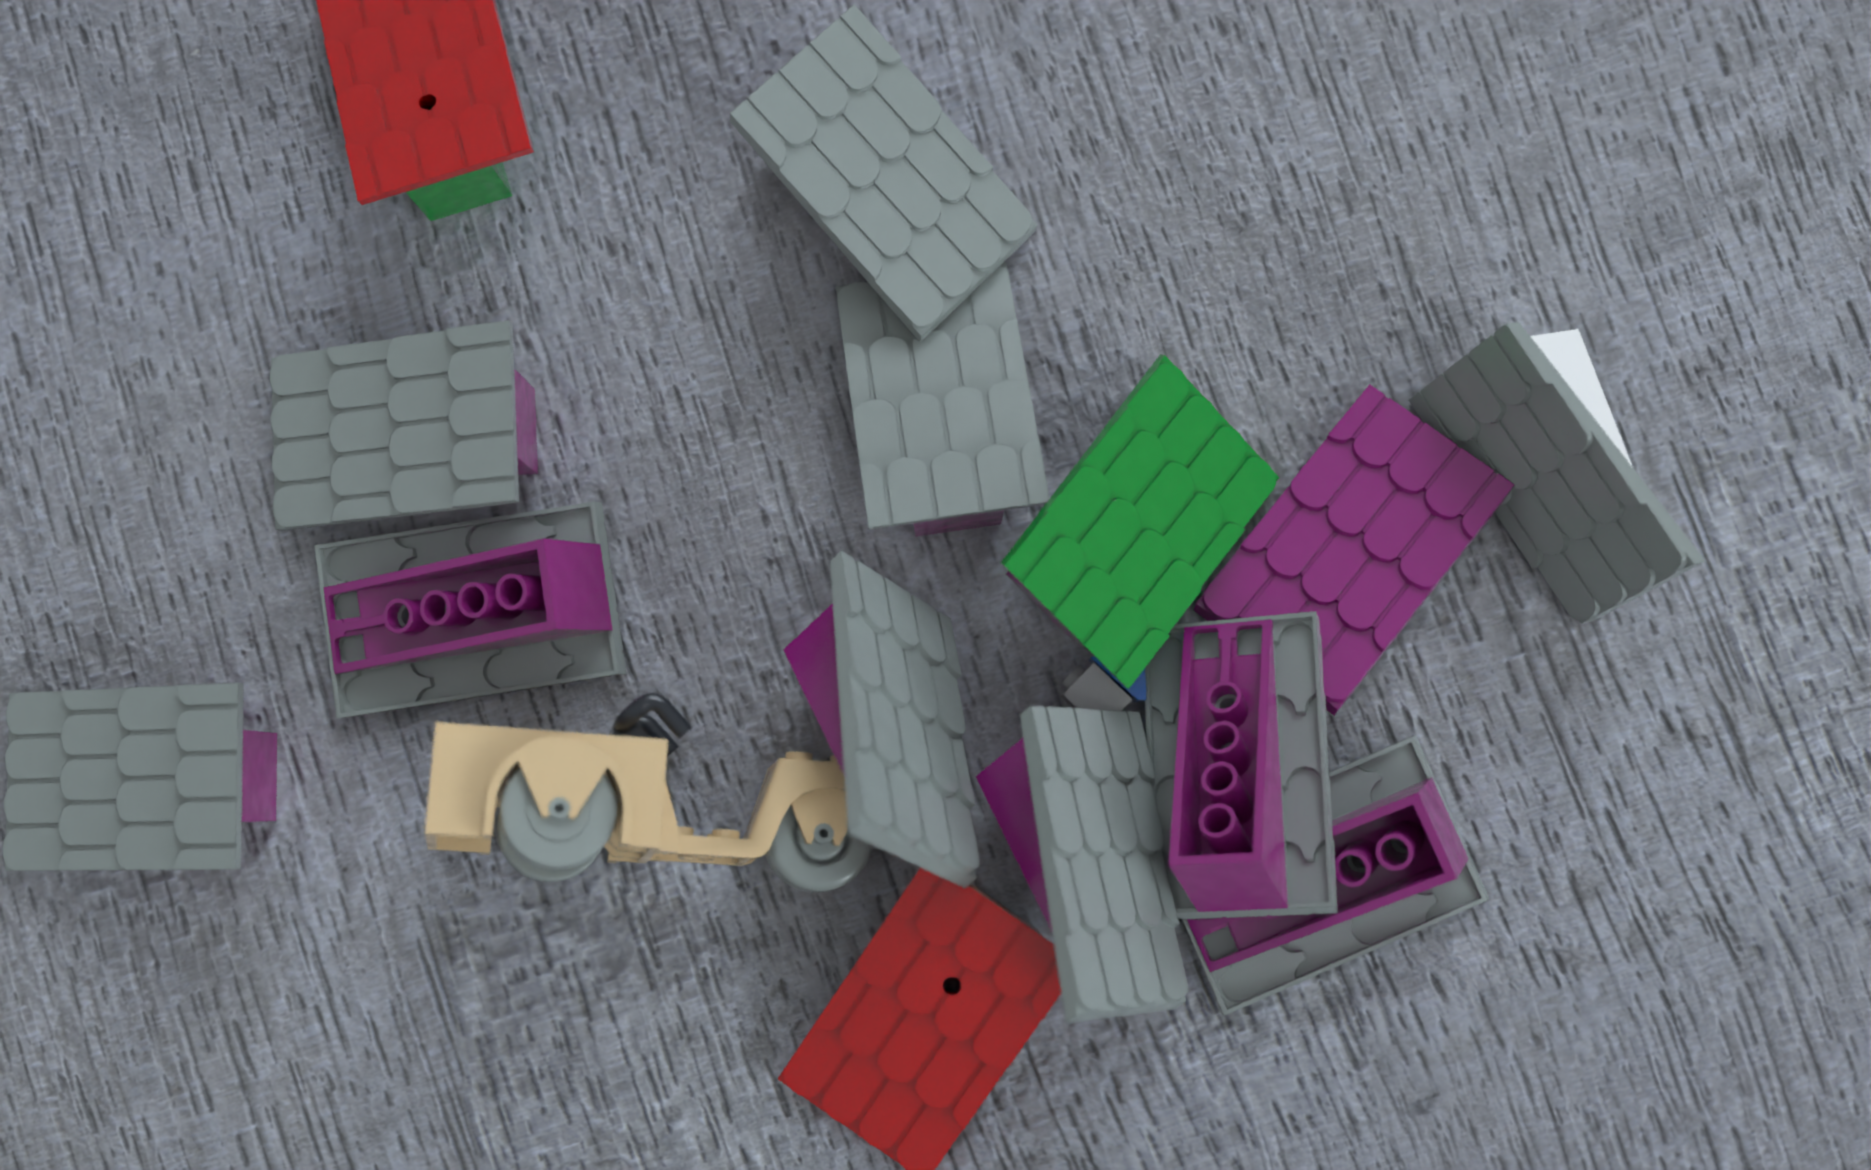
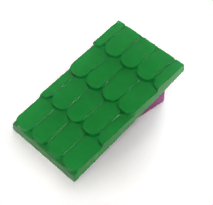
M1160 354L1008 552L1001 564L1008 570L1006 575L1066 635L1095 656L1129 689L1169 638L1168 633L1198 596L1202 585L1245 531L1244 527L1273 491L1279 477L1269 464L1249 446L1241 434L1221 416L1212 403L1193 386L1183 372L1165 355Z

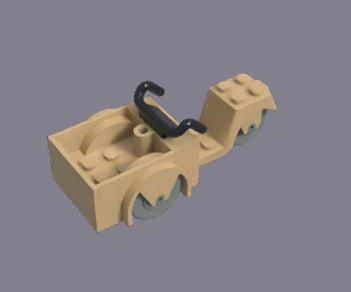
M654 692L645 693L636 698L615 719L609 735L435 723L425 825V838L428 850L481 853V855H490L494 815L496 809L500 808L497 822V838L505 859L520 874L540 882H560L579 875L593 863L604 847L607 850V863L670 861L743 866L751 864L755 859L765 854L769 866L783 882L801 891L821 893L834 890L852 881L864 869L872 853V844L848 834L845 777L834 755L830 756V761H813L812 753L786 752L785 758H779L767 769L743 839H739L740 831L714 829L712 834H707V836H693L694 828L678 826L665 775L667 757L679 746L664 728L647 714L650 711H654L678 739L683 737L693 727L676 707L661 694Z

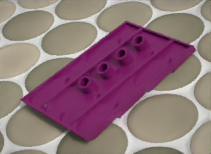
M1369 384L1331 430L1326 440L1294 477L1284 493L1243 541L1237 552L1206 588L1204 594L1196 602L1193 611L1207 621L1316 611L1320 621V634L1322 637L1323 684L1326 710L1335 716L1509 495L1515 484L1499 473L1496 474L1492 468L1463 448L1457 447V444L1427 423L1421 422V419L1391 398L1385 397V394Z

